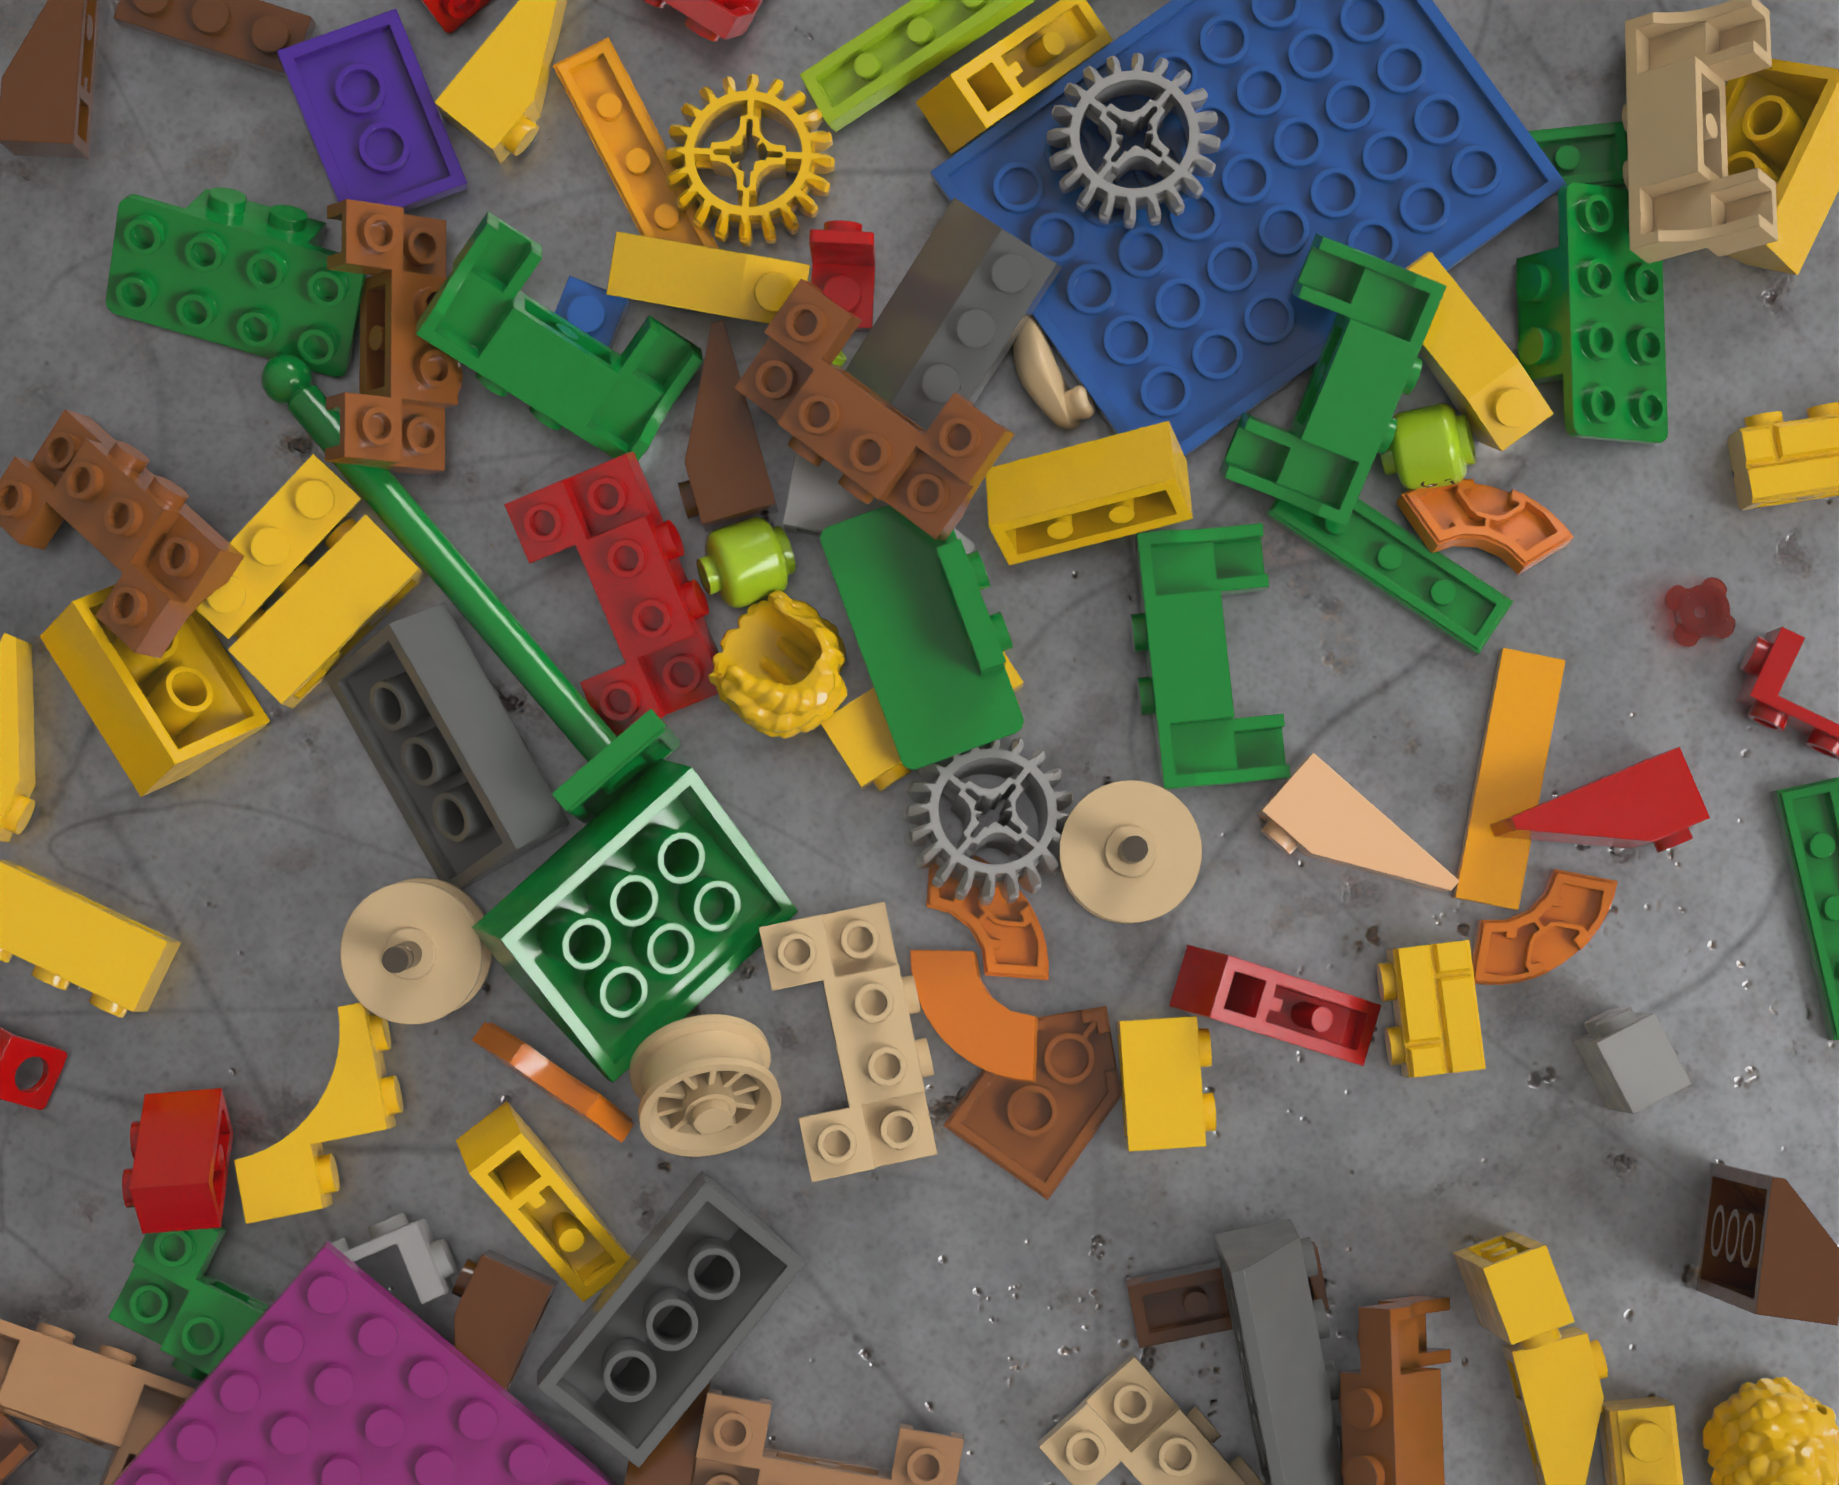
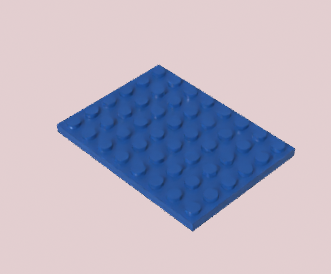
M1171 0L930 171L931 178L949 203L955 197L1062 267L1033 311L1032 316L1038 322L1048 341L1079 384L1086 388L1097 409L1115 434L1169 421L1185 457L1240 419L1242 413L1247 414L1317 364L1337 313L1292 294L1316 233L1403 268H1406L1429 251L1434 254L1446 271H1448L1558 193L1561 186L1566 185V182L1433 0ZM1134 53H1141L1144 58L1143 71L1153 73L1155 63L1159 58L1167 59L1168 69L1165 78L1169 81H1172L1180 71L1187 70L1191 74V78L1183 92L1185 95L1196 89L1204 88L1208 93L1207 101L1195 113L1203 111H1214L1217 113V125L1202 133L1219 137L1220 148L1218 152L1201 154L1216 164L1212 177L1192 174L1203 186L1202 195L1195 199L1187 196L1180 190L1178 191L1185 206L1182 214L1175 216L1163 202L1159 204L1161 210V222L1159 225L1151 226L1147 220L1146 210L1143 209L1136 210L1137 216L1134 228H1125L1123 224L1125 210L1114 208L1111 220L1108 224L1099 222V211L1102 202L1097 199L1085 212L1077 209L1076 202L1081 192L1085 189L1083 186L1069 193L1061 191L1059 182L1072 169L1057 171L1050 168L1049 158L1056 152L1064 150V148L1049 145L1047 143V132L1054 128L1065 127L1052 119V109L1055 105L1074 107L1064 95L1065 86L1068 83H1073L1086 91L1089 90L1083 79V69L1092 66L1103 79L1108 76L1106 72V59L1108 57H1117L1120 62L1121 72L1131 71L1132 55ZM1132 94L1112 98L1103 104L1106 107L1112 104L1122 111L1133 112L1141 109L1150 99H1154L1148 96ZM1170 111L1164 118L1163 126L1157 134L1164 146L1170 149L1169 156L1180 164L1187 150L1186 137L1180 121ZM1088 118L1081 131L1080 145L1087 163L1096 172L1102 165L1103 157L1108 152L1110 146L1106 139L1098 133V126ZM1148 124L1143 131L1138 130L1132 137L1123 132L1121 134L1117 132V134L1123 135L1122 149L1119 152V157L1124 151L1128 152L1135 145L1144 150L1146 148L1150 150L1149 147H1144ZM1132 170L1125 173L1118 182L1113 181L1112 184L1124 188H1143L1157 184L1165 178L1160 174L1155 178L1144 170Z

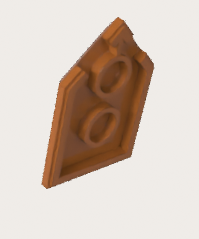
M1107 1006L1037 1017L1036 1083L1011 1080L982 1070L943 1125L1047 1201L1122 1096Z

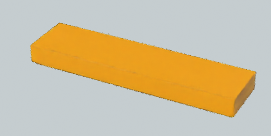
M609 37L554 64L553 68L640 235L719 248L708 226L701 230L694 226L693 218L698 210L696 204L685 210V212H681L677 207L676 199L687 189V186L674 189L668 187L666 176L672 171L677 170V167L665 162L664 151L667 148Z
M1508 648L1499 650L1456 875L1459 882L1454 887L1452 898L1510 910L1519 909L1532 840L1494 837L1490 825L1539 804L1566 660Z

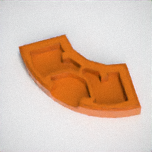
M1463 479L1457 484L1443 487L1411 489L1401 494L1396 501L1397 506L1431 553L1453 546L1480 548L1500 557L1517 575L1566 547L1574 538L1554 514L1527 495L1514 489L1507 492L1492 486L1474 483V479Z
M977 855L971 858L977 862L991 864ZM936 863L929 866L926 907L951 914L971 931L982 951L985 976L1049 980V961L1044 934L1033 908L1020 890L1019 897L1013 903H1007L1003 899L999 887L995 888V894L990 905L983 906L980 904L978 898L979 888L971 886L964 900H957L954 895L959 882L949 877L945 885L940 888L935 887L932 884V880L940 867Z
M1552 869L1543 892L1525 911L1504 920H1477L1471 954L1475 984L1505 985L1519 983L1544 975L1563 964L1581 950L1600 928L1614 899L1618 881Z
M910 950L911 972L914 976L920 1005L932 1027L944 1042L967 1061L989 1073L1011 1080L1036 1083L1038 1018L1010 1011L993 999L981 979L977 953L974 951Z
M484 1022L473 1037V1042L497 1060L617 1141L622 1143L635 1125L631 1122L632 1118L600 1093L585 1085L541 1055L527 1043L494 1023L490 1022L488 1024Z

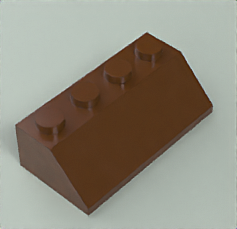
M1711 1163L1696 1290L1756 1315L1838 1326L1839 1247L1785 1178L1725 1164Z

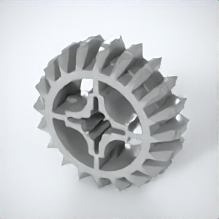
M1134 53L1132 55L1131 71L1121 72L1120 62L1117 57H1108L1106 59V72L1108 76L1103 79L1092 66L1083 69V79L1089 90L1086 91L1077 84L1068 83L1064 88V95L1074 107L1055 105L1052 109V119L1065 127L1054 128L1047 132V143L1049 145L1064 148V150L1056 152L1049 158L1050 168L1057 171L1072 169L1060 180L1059 187L1061 191L1069 193L1083 186L1085 189L1081 192L1076 202L1077 209L1085 212L1097 199L1102 202L1099 211V222L1108 224L1111 220L1114 208L1125 210L1123 216L1125 228H1134L1137 216L1136 210L1143 209L1146 210L1147 220L1150 225H1159L1161 222L1159 204L1163 202L1175 216L1182 214L1185 206L1178 191L1180 190L1187 196L1195 199L1202 195L1203 186L1192 174L1212 177L1216 164L1201 154L1218 152L1220 148L1219 137L1202 133L1217 125V113L1214 111L1195 113L1207 101L1208 93L1204 88L1196 89L1185 95L1183 92L1191 78V74L1187 70L1180 71L1172 81H1169L1165 78L1168 60L1159 58L1155 63L1153 73L1143 71L1144 58L1141 53ZM1132 94L1148 96L1154 99H1150L1141 109L1133 112L1122 111L1112 104L1107 107L1103 104L1112 98ZM1170 111L1180 121L1186 137L1187 150L1180 164L1169 156L1170 149L1164 146L1157 134L1163 126L1164 118ZM1088 118L1098 126V133L1106 139L1110 146L1108 152L1103 157L1102 165L1096 172L1087 163L1080 145L1081 131ZM1148 124L1144 147H1149L1150 150L1147 148L1144 150L1135 145L1128 152L1124 151L1119 157V152L1122 149L1123 135H1119L1117 132L1120 134L1123 132L1132 137L1138 130L1143 131ZM1132 170H1144L1155 178L1159 174L1165 178L1157 184L1143 188H1124L1112 184L1113 181L1118 182L1125 173Z
M1021 737L1013 739L1008 751L1000 749L999 739L984 745V749H979L978 747L961 753V755L958 754L939 761L940 764L934 763L920 768L919 773L924 781H911L907 789V795L917 803L904 807L902 819L910 824L919 826L907 832L905 843L907 846L912 847L926 845L927 848L915 860L917 868L924 869L936 863L940 868L935 874L932 884L940 888L945 885L949 877L957 880L959 884L955 889L954 895L957 900H964L971 886L979 888L978 898L980 904L983 906L990 905L995 894V888L999 887L1003 899L1007 903H1013L1019 897L1018 882L1025 890L1034 894L1042 886L1039 873L1053 878L1061 868L1054 855L1059 856L1061 834L1070 814L1060 811L1070 806L1074 797L1070 791H1053V788L1063 777L1061 769H1052L1045 774L1040 771L1039 768L1046 758L1044 750L1034 752L1030 760L1020 755L1024 747V741ZM976 774H991L1007 779L999 787L993 789L981 788L972 781H968L966 784L960 781L964 777ZM1023 792L1029 797L1037 813L1039 824L1037 841L1026 833L1029 827L1022 822L1016 812V802ZM940 796H943L953 804L950 811L956 814L963 826V834L955 846L946 837L940 823ZM1002 800H1007L999 813L1001 817L998 823L994 822L988 828L984 827L977 837L972 838L979 825L978 819L980 815L987 814L991 809L995 810ZM995 848L1007 856L1014 853L1020 859L1005 864H985L971 858L982 849Z

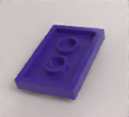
M397 9L277 51L279 63L336 202L350 199L403 207L404 212L467 189L466 178Z

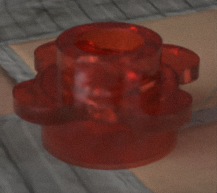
M1710 577L1705 579L1701 585L1686 589L1681 585H1676L1667 591L1664 603L1673 612L1676 624L1673 638L1679 645L1692 647L1699 639L1710 636L1725 639L1733 633L1736 622L1730 615V604L1726 597L1727 587L1723 581ZM1697 606L1705 609V616L1703 618L1695 616L1694 610Z

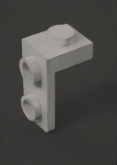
M403 1212L370 1226L368 1229L372 1240L349 1249L345 1237L331 1243L353 1262L397 1244L421 1304L448 1293L454 1287L450 1277L457 1274V1267L451 1250L443 1238L437 1241L434 1240L425 1217L409 1224ZM318 1248V1249H316V1250L311 1251V1252L308 1253L309 1256H310V1259L315 1255V1253H316L320 1248Z

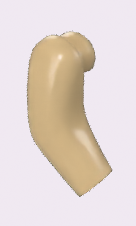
M1031 315L1012 344L1018 378L1033 401L1052 422L1064 429L1078 428L1081 419H1089L1093 416L1096 404L1084 386L1077 385L1072 389L1069 388L1057 365L1046 334Z

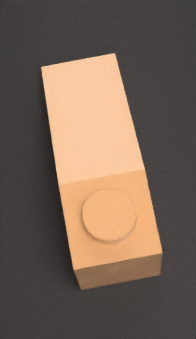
M1314 753L1307 756L1291 774V777L1286 779L1257 812L1267 822L1261 829V832L1287 855H1291L1297 849L1304 856L1439 892L1451 891L1459 882L1455 876Z

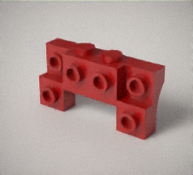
M634 451L504 504L529 564L576 545L625 661V663L581 681L580 684L589 705L616 736L621 735L650 709L660 718H663L667 714L718 694L716 686L710 682L708 677L714 670L713 657L719 652L704 619V616L709 614V606L705 594L695 579L688 581L679 557L684 555L681 537L670 520L663 521Z

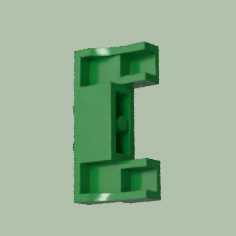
M488 211L453 261L451 273L418 319L416 335L477 372L475 374L477 380L491 392L501 397H507L510 393L530 405L529 410L531 414L547 427L557 431L565 427L613 458L634 451L639 461L650 446L672 405L703 363L702 349L649 315L620 355L527 296L520 290L541 261L542 246Z
M1316 233L1292 294L1300 299L1336 312V318L1290 429L1288 430L1242 413L1219 469L1222 476L1281 499L1317 516L1347 526L1376 454L1383 455L1394 438L1397 419L1392 416L1402 393L1409 395L1417 383L1422 368V359L1417 358L1447 286L1382 260L1372 254Z
M1263 523L1205 529L1137 533L1135 536L1141 613L1130 614V627L1134 652L1145 651L1148 677L1137 678L1138 702L1141 716L1152 715L1153 729L1156 732L1161 787L1167 791L1286 780L1291 777L1289 764L1286 765L1282 733V728L1285 726L1284 714L1233 719L1235 715L1221 595L1266 591L1268 589L1269 578L1264 570L1261 539L1264 536Z
M221 1227L146 1233L132 1260L135 1265L108 1318L162 1345L160 1350L174 1357L171 1364L173 1368L188 1377L203 1381L268 1308L269 1304L210 1274L204 1276L227 1229Z

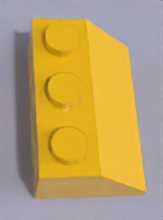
M1771 59V68L1729 80L1725 86L1728 176L1759 168L1776 182L1778 241L1728 254L1727 256L1749 266L1798 275L1839 191V69Z
M114 584L72 601L40 635V638L140 797H143L192 774L264 728L270 720L207 620L197 610H194L187 618L161 658L134 653L95 616L114 588Z

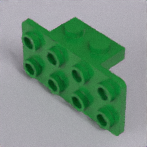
M1577 182L1563 185L1558 191L1559 247L1516 258L1519 362L1535 385L1563 380L1565 429L1571 437L1640 444L1664 442L1668 436L1663 260L1648 264L1630 250L1629 191L1627 189Z
M224 187L206 188L186 208L137 194H129L118 205L105 302L107 308L116 315L270 359L282 354L294 355L301 358L312 371L340 377L345 374L351 364L366 275L327 269V257L340 252L322 248L326 222L308 218L307 213L300 208L290 205L266 206L247 200L246 195L238 190Z
M889 504L826 527L820 536L821 545L903 766L909 770H917L1019 732L1023 726L1024 718L1005 669L1006 659L1003 654L1004 651L1012 649L1013 644L1001 612L989 615L980 591L990 588L991 585L978 550L966 554L962 540L957 539L954 529L946 541L935 540Z

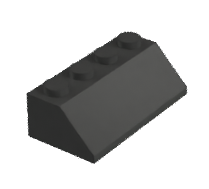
M954 197L845 370L927 431L954 392L965 396L975 404L1062 267Z
M445 602L389 623L325 676L331 690L439 880L454 884L463 890L537 848L570 824L559 802L553 797V792L531 756L524 739L519 735L497 696L494 686L485 675Z
M701 1171L537 1370V1387L639 1468L806 1263L750 1209Z
M1291 1219L1214 1234L1264 1484L1344 1485L1341 1474V1462L1343 1459L1341 1422L1335 1423L1331 1402L1339 1399L1340 1381L1334 1360L1325 1362L1323 1360L1320 1339L1330 1337V1329L1322 1298L1316 1300L1311 1298L1308 1277L1318 1275V1266L1311 1238H1300Z

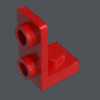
M844 220L827 221L824 223V230L811 229L809 231V247L812 259L811 283L822 290V294L841 308L853 313L862 320L854 332L869 333L873 327L876 272L874 233L862 231V224Z

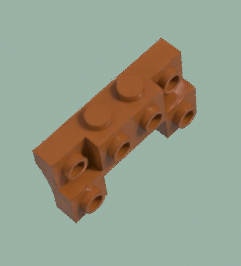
M350 199L328 205L327 219L342 221L341 252L327 257V269L372 276L365 279L360 302L359 394L343 392L326 397V410L340 412V445L325 449V462L371 466L398 473L430 475L445 471V408L458 405V393L463 382V371L458 360L416 335L418 319L447 279L446 220L404 214L403 207Z
M800 279L764 331V333L770 336L734 388L778 421V425L793 435L787 445L797 454L818 467L825 459L841 471L843 475L838 483L853 496L868 505L874 497L885 501L935 540L946 541L963 517L984 477L1015 433L1007 427L996 423L973 406V402L955 392L928 430L923 429L842 367L833 364V361L862 320L821 293L822 290L814 284Z
M65 409L33 460L29 461L14 457L0 479V526L19 544L45 550L65 519L123 573L95 616L134 653L161 658L187 618L213 592L228 583L244 556L185 503L189 496L181 487L164 477L155 476L146 468L150 460L142 452L125 442L116 441L89 416Z
M1416 1295L1379 1300L1378 1305L1358 1307L1359 1329L1357 1342L1360 1349V1369L1340 1372L1339 1409L1341 1412L1343 1453L1341 1474L1344 1485H1445L1441 1369L1425 1368L1423 1366L1451 1362L1450 1349L1427 1348L1426 1314L1450 1310V1297Z

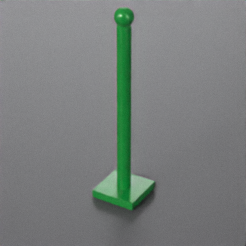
M290 354L278 355L269 360L261 374V384L266 395L276 403L288 405V411L324 453L326 448L340 445V412L326 410V396L317 385H312V374L308 365L301 358ZM332 462L588 762L552 793L553 797L566 812L584 824L589 823L659 759L665 760L680 747V739L652 709L647 711L617 737L388 469Z

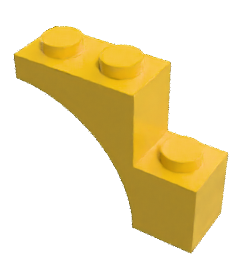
M360 1002L338 1007L340 1025L336 1063L324 1094L309 1116L293 1132L278 1143L251 1156L234 1160L246 1224L319 1210L333 1205L331 1193L339 1191V1174L333 1154L324 1155L322 1142L397 1127L395 1114L403 1113V1099L397 1076H387L383 1051L391 1049L388 1021L369 1011Z

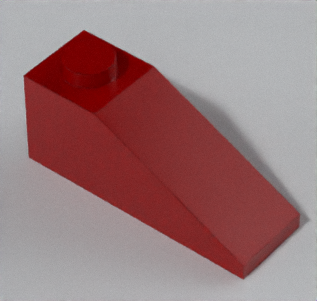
M1677 747L1495 822L1490 827L1494 837L1627 849L1653 842L1658 853L1693 839L1689 827L1709 819L1710 816L1681 748Z
M1187 945L1169 1004L1170 1007L1361 1066H1364L1382 1006L1227 954Z

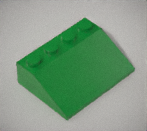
M659 759L473 925L472 929L509 976L608 1081L614 1083L629 1069L634 1052L647 1037L658 1029L683 1019L762 945L759 927L787 922L798 910L695 770L690 766Z

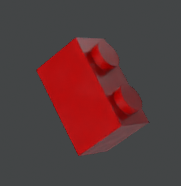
M222 1088L144 1094L140 1121H133L130 1127V1147L134 1158L133 1168L124 1169L122 1175L124 1204L126 1208L135 1207L142 1234L221 1228L234 1133Z

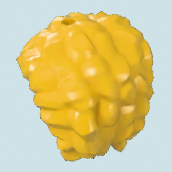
M774 590L768 595V601L761 600L758 604H752L748 608L747 614H742L738 618V628L726 630L720 641L723 652L714 655L712 660L714 670L708 677L710 682L716 686L719 699L728 704L730 710L739 715L743 722L769 737L780 736L783 739H787L799 732L807 733L818 727L822 722L830 719L834 711L847 697V688L840 676L846 662V648L837 627L827 619L821 618L814 607L803 600L791 599L785 592Z
M1787 1377L1762 1378L1756 1384L1751 1382L1742 1384L1738 1393L1732 1394L1727 1401L1720 1403L1714 1408L1712 1418L1706 1423L1703 1430V1448L1709 1450L1707 1462L1710 1466L1714 1467L1710 1482L1713 1485H1839V1428L1835 1422L1836 1415L1830 1407L1823 1405L1813 1396L1805 1394L1800 1387L1794 1385Z

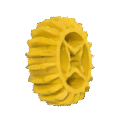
M752 73L746 81L747 91L737 92L733 78L726 76L722 80L724 96L716 98L713 91L705 86L699 91L705 106L702 111L689 103H685L681 107L682 116L691 127L680 124L670 126L668 131L670 138L682 146L671 147L664 151L665 162L679 167V169L672 171L666 176L667 184L670 189L687 186V189L676 199V204L681 212H685V210L695 204L697 207L700 206L693 218V224L696 228L701 230L708 226L715 218L718 220L715 226L716 240L725 242L732 228L736 227L739 228L741 246L749 247L753 241L752 229L762 228L766 243L773 244L777 241L775 224L782 222L786 230L794 235L800 230L798 220L794 215L796 210L811 218L818 214V206L807 195L808 193L816 196L829 195L830 183L816 174H827L835 170V159L827 154L820 153L833 145L830 132L826 131L813 132L823 122V116L819 109L809 110L799 115L806 103V96L803 92L797 91L785 102L782 101L784 96V82L782 80L774 79L767 93L760 92L758 75ZM740 117L739 129L734 137L724 142H711L710 148H702L707 138L716 128L733 118ZM761 117L772 119L788 129L797 140L802 152H786L785 145L772 144L764 139ZM752 134L759 161H755L754 170L750 171V185L747 187L740 161L744 160L746 150H749V140ZM698 168L713 169L714 175L728 177L733 180L737 185L738 206L727 203L712 194L700 179ZM788 173H798L792 185L781 196L771 202L757 206L761 189L766 183L773 179H787Z

